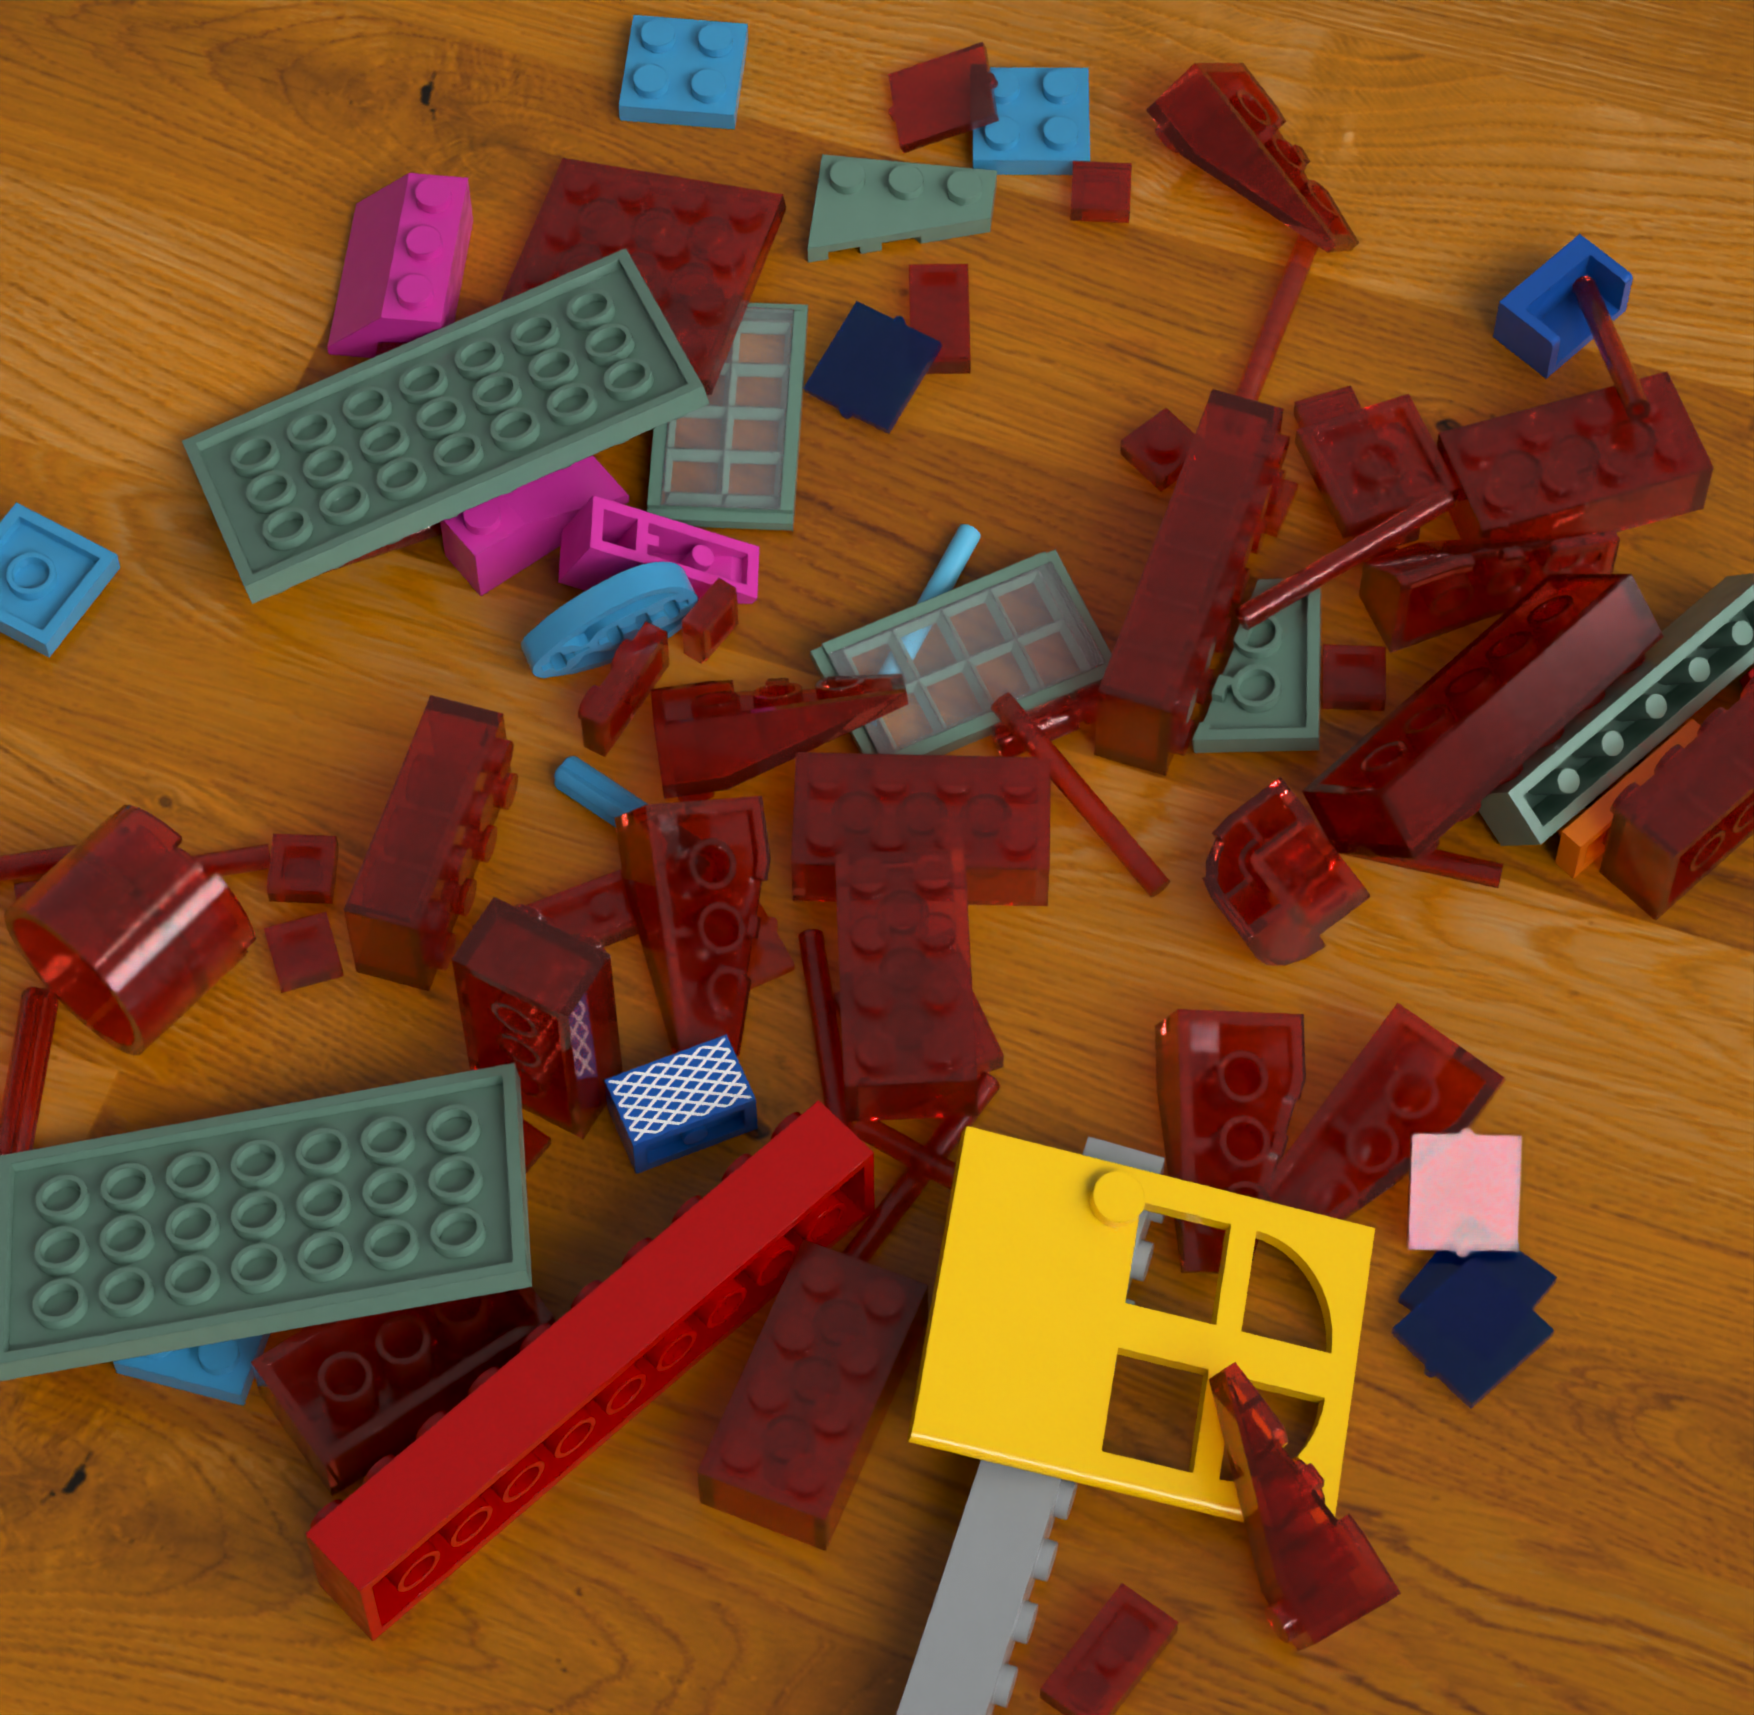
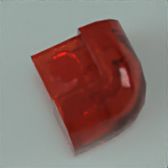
M1281 776L1228 815L1212 832L1215 841L1206 860V877L1202 878L1210 897L1254 956L1266 965L1285 966L1306 959L1326 947L1319 935L1371 897L1365 886L1330 844L1315 819Z

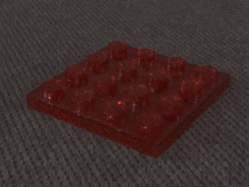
M563 158L500 302L626 248L702 382L706 394L712 395L786 212L784 196L779 193Z

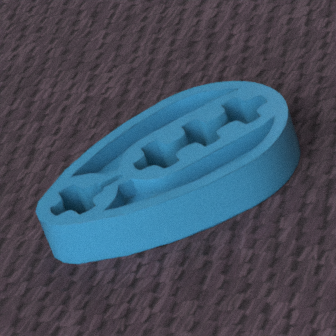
M652 562L635 566L591 587L551 613L523 638L521 649L532 673L540 678L569 675L598 668L654 647L673 636L695 614L698 607V597L684 569L678 564Z

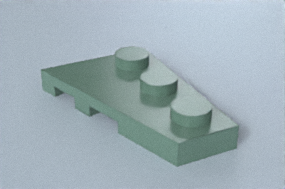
M822 154L807 248L808 263L829 259L828 252L859 247L860 254L881 251L882 243L914 238L922 244L990 232L997 186V171Z
M1320 578L1258 579L1233 639L1234 648L1223 675L1219 674L1211 693L1212 702L1204 721L1199 722L1192 739L1194 753L1320 750L1322 598Z

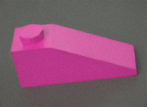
M592 455L565 469L557 470L525 484L508 494L500 495L461 512L451 519L441 521L445 556L475 591L482 596L561 546V532L563 528L593 495L624 505L629 502V495Z
M595 495L589 499L561 532L558 583L586 591L614 575L635 566L652 562H671L678 564L684 569L698 597V602L752 604L757 599L759 546Z

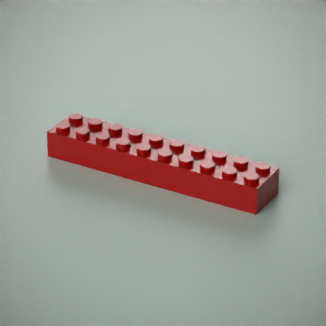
M819 1100L803 1114L794 1112L788 1115L775 1128L771 1141L753 1156L750 1153H746L738 1157L723 1174L722 1182L704 1197L696 1195L687 1200L675 1213L672 1224L654 1239L647 1237L636 1243L627 1252L622 1261V1266L604 1282L595 1280L585 1286L574 1298L571 1309L553 1325L544 1323L534 1329L523 1341L520 1352L502 1368L494 1366L483 1372L473 1382L468 1391V1396L450 1412L442 1410L432 1415L417 1432L416 1440L396 1457L390 1454L380 1459L367 1472L361 1487L344 1501L336 1499L328 1503L316 1514L310 1524V1530L305 1533L319 1585L372 1641L377 1639L875 1211L874 1152Z

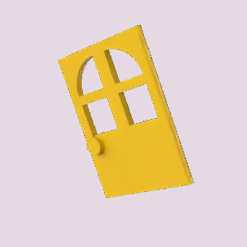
M966 1126L961 1132L907 1442L1329 1543L1334 1528L1375 1228ZM1143 1210L1225 1230L1211 1324L1125 1303L1139 1215ZM1255 1238L1276 1247L1286 1254L1301 1269L1316 1293L1324 1318L1326 1352L1242 1332ZM1117 1354L1203 1375L1188 1472L1102 1451ZM1234 1383L1319 1403L1313 1428L1300 1452L1287 1466L1278 1472L1257 1480L1244 1482L1220 1480Z

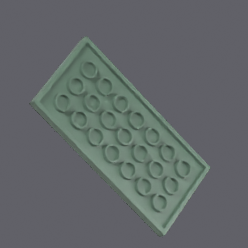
M625 248L187 438L182 443L252 604L272 595L282 593L288 588L324 572L339 568L347 562L381 547L396 543L404 537L446 519H451L461 512L493 498L508 494L550 473L565 469L582 459L614 445L625 443L629 439L662 424L682 418L686 414L710 403L702 382Z
M515 1063L0 1155V1381L532 1287L521 1082Z

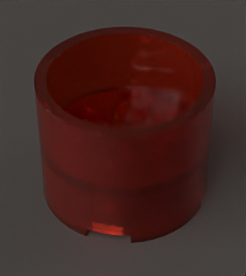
M123 805L8 907L4 913V921L14 944L28 965L52 994L77 1019L115 1048L131 1055H141L246 957L248 953L247 948L256 941V936L245 910L218 873L213 874L209 878L203 867L189 853L178 848L182 843V836L149 812L136 806Z

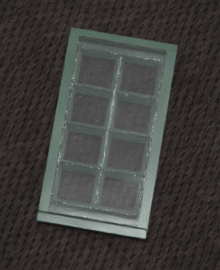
M665 300L664 317L702 382L710 404L694 410L682 418L669 421L653 429L647 512L694 527L793 531L808 329V305Z
M1056 549L1047 553L1044 551L822 643L821 647L810 651V658L874 782L883 778L893 777L1106 687L1110 682L1121 678L1122 675L1118 664Z

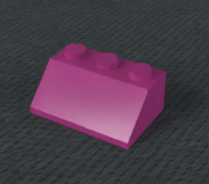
M408 173L356 204L327 347L328 354L374 358L455 322L473 226L468 178Z

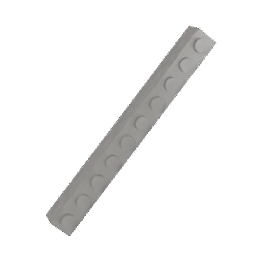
M1088 1136L1082 1155L1163 1175L1164 1157ZM1145 1210L1139 1215L1127 1294L1132 1279L1144 1281L1150 1265L1154 1243L1145 1241L1150 1222L1162 1224L1165 1215ZM1126 1299L1125 1303L1135 1305V1301ZM984 1460L980 1461L896 1715H992L995 1705L1007 1708L1018 1673V1667L1008 1663L1015 1641L1027 1645L1038 1611V1604L1029 1602L1035 1579L1045 1582L1049 1579L1058 1548V1542L1050 1540L1049 1536L1055 1517L1063 1520L1068 1519L1078 1483Z

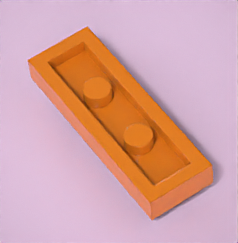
M1691 719L1675 734L1671 733L1645 755V760L1636 768L1625 772L1601 793L1599 800L1588 809L1584 807L1558 830V835L1561 838L1555 864L1573 879L1703 767L1711 734L1694 719Z

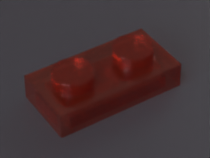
M645 622L633 640L625 639L620 644L612 659L611 671L601 686L593 685L587 691L578 710L585 748L603 757L607 756L670 665L667 631Z
M1121 1583L1040 1688V1699L1063 1715H1114L1178 1631L1179 1622Z

